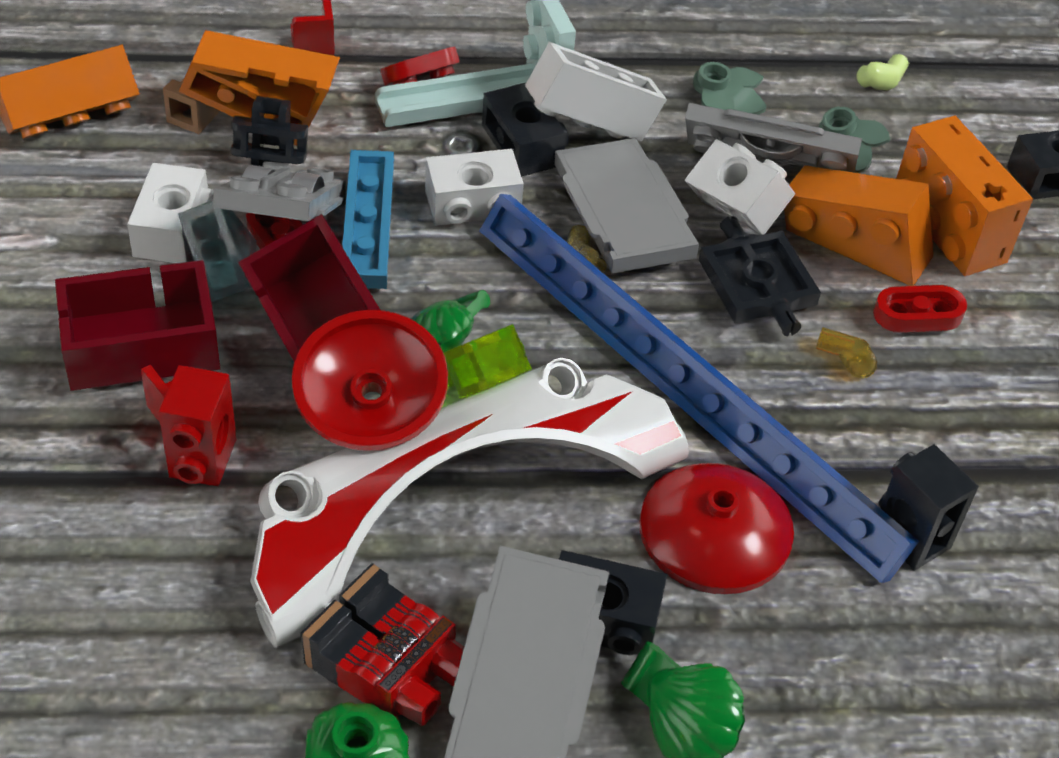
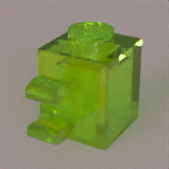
M513 324L443 353L447 363L449 387L455 385L460 399L494 387L532 370L525 354L524 345L520 341Z

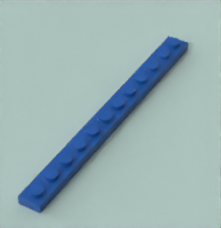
M499 195L479 232L880 583L889 582L919 543L914 536L512 195Z

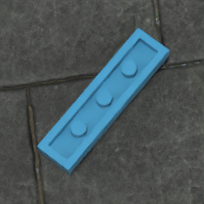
M350 150L342 248L367 288L387 289L394 176L393 151Z

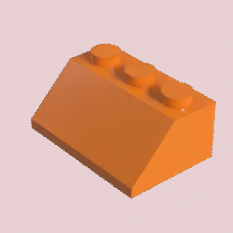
M123 44L0 77V118L8 134L21 132L22 138L25 139L48 132L46 124L63 120L65 127L90 120L89 112L104 108L106 115L130 109L129 101L134 100L140 93Z

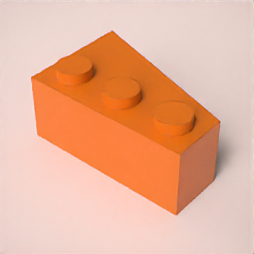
M205 30L178 92L232 117L252 118V106L257 96L290 100V123L308 125L309 128L330 89L340 57ZM264 113V118L274 119L278 118V115ZM294 139L295 146H297V139Z
M804 165L789 184L796 194L784 208L786 229L909 286L916 284L933 258L928 183Z

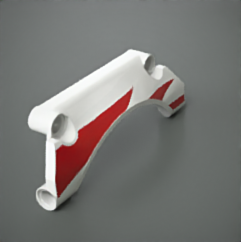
M558 358L546 365L442 407L434 421L423 432L401 445L372 451L344 448L294 470L282 472L263 487L258 500L260 511L266 520L260 523L250 582L259 600L255 603L262 629L269 642L275 648L301 637L300 633L334 599L339 601V594L341 593L346 574L360 544L373 523L391 501L414 480L434 466L452 457L478 448L504 443H549L580 449L603 457L638 478L644 479L688 457L689 447L683 430L676 423L665 399L607 374L587 383L583 372L575 362L566 358ZM548 375L555 376L561 383V395L556 394L549 387ZM278 486H288L295 491L298 498L295 511L284 510L278 505L275 498Z

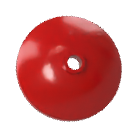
M361 310L331 319L308 337L299 350L294 362L292 388L301 416L321 437L349 449L382 450L401 445L413 439L434 421L446 398L448 370L441 347L431 333L423 326L408 317L390 311ZM369 392L380 394V397L374 400L364 398Z
M691 464L667 473L648 491L640 513L641 539L653 562L675 581L706 593L737 594L763 586L783 569L789 558L794 541L792 517L780 495L756 475L725 464Z

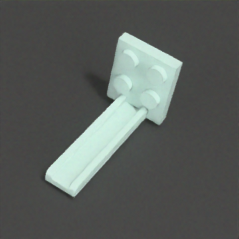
M527 1L526 17L529 23V33L523 38V48L526 56V64L378 88L375 92V103L385 127L402 126L410 123L445 119L478 112L482 113L483 94L527 82L549 42L574 50L576 30L560 1Z

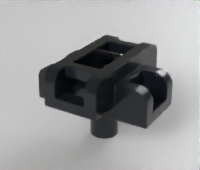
M257 96L252 106V118L234 116L231 120V129L233 130L231 154L237 157L251 158V165L263 167L264 162H277L288 165L302 164L307 158L308 125L290 123V100ZM264 113L278 115V118H264ZM249 133H252V143H249ZM294 139H297V149H294ZM263 145L279 146V149L263 147Z

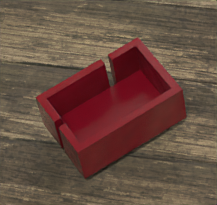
M322 214L238 262L294 362L299 350L308 337L331 319L355 311L381 310Z
M204 260L160 265L165 306L156 307L150 267L55 279L61 351L70 391L142 381L140 369L151 365L161 378L174 376L178 365L210 371L221 370L216 327Z

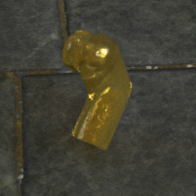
M583 225L572 226L566 242L602 273H605L607 269L605 260L599 257V253L595 249L588 246L591 235L587 228Z
M822 327L816 346L817 350L837 355L847 371L856 378H867L875 372L877 359L866 340Z

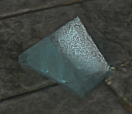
M212 200L178 213L194 261L204 260L211 302H215L252 288L238 262L256 252L257 240L232 210L212 208Z

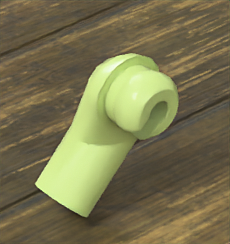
M895 54L891 56L888 63L870 62L868 66L864 65L858 69L857 81L862 87L872 86L877 90H891L898 85L908 68V59L904 55Z

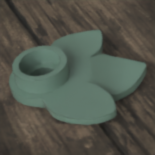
M707 62L694 75L693 87L702 95L701 104L704 106L723 110L733 109L757 115L764 113L767 108L765 102L754 90V88L761 84L764 76L743 67L729 69L722 63Z
M834 107L828 110L823 115V119L819 124V128L825 131L862 138L855 173L865 172L872 164L871 147H878L890 141V135L884 125L875 120H860L855 112L847 107Z

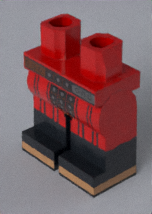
M371 563L339 594L340 603L334 599L300 633L304 664L361 702L374 704L381 710L393 714L396 718L401 714L424 726L437 712L441 704V693L430 686L429 683L436 676H439L454 687L464 646L456 641L455 623L444 616L440 618L426 605L414 602L389 584L388 574Z

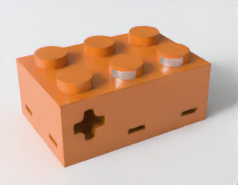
M956 115L912 127L896 179L929 184L933 241L964 277L1008 263L1033 198Z

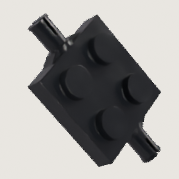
M729 216L724 218L720 223V228L728 240L720 244L701 247L699 262L733 322L739 323L771 316L777 321L784 336H789L790 333L791 335L796 334L801 329V324L792 311L817 306L821 292L783 231L764 235L747 234L740 226L736 216H731V219Z

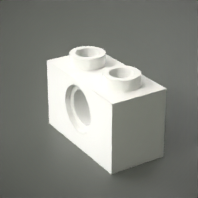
M715 139L684 180L702 202L729 217L736 216L738 222L761 235L767 232L796 194L785 180L787 176L786 171L778 164L769 159L762 163L756 160L754 154L741 144L735 143L731 147Z
M512 149L426 157L425 192L435 226L484 221L500 194L512 195L522 204L524 183Z
M152 163L127 223L132 256L134 258L171 263L188 262L193 247H199L201 244L204 216H210L213 211L214 190L208 189L205 169Z

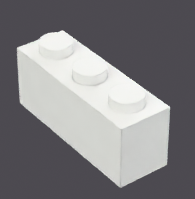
M549 42L525 84V87L535 100V107L541 112L552 117H556L557 114L570 117L572 121L584 128H591L592 125L603 128L609 135L621 140L626 136L636 138L642 142L667 101L650 78Z

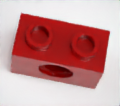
M178 365L158 411L169 477L189 484L202 483L219 487L237 440L230 374Z

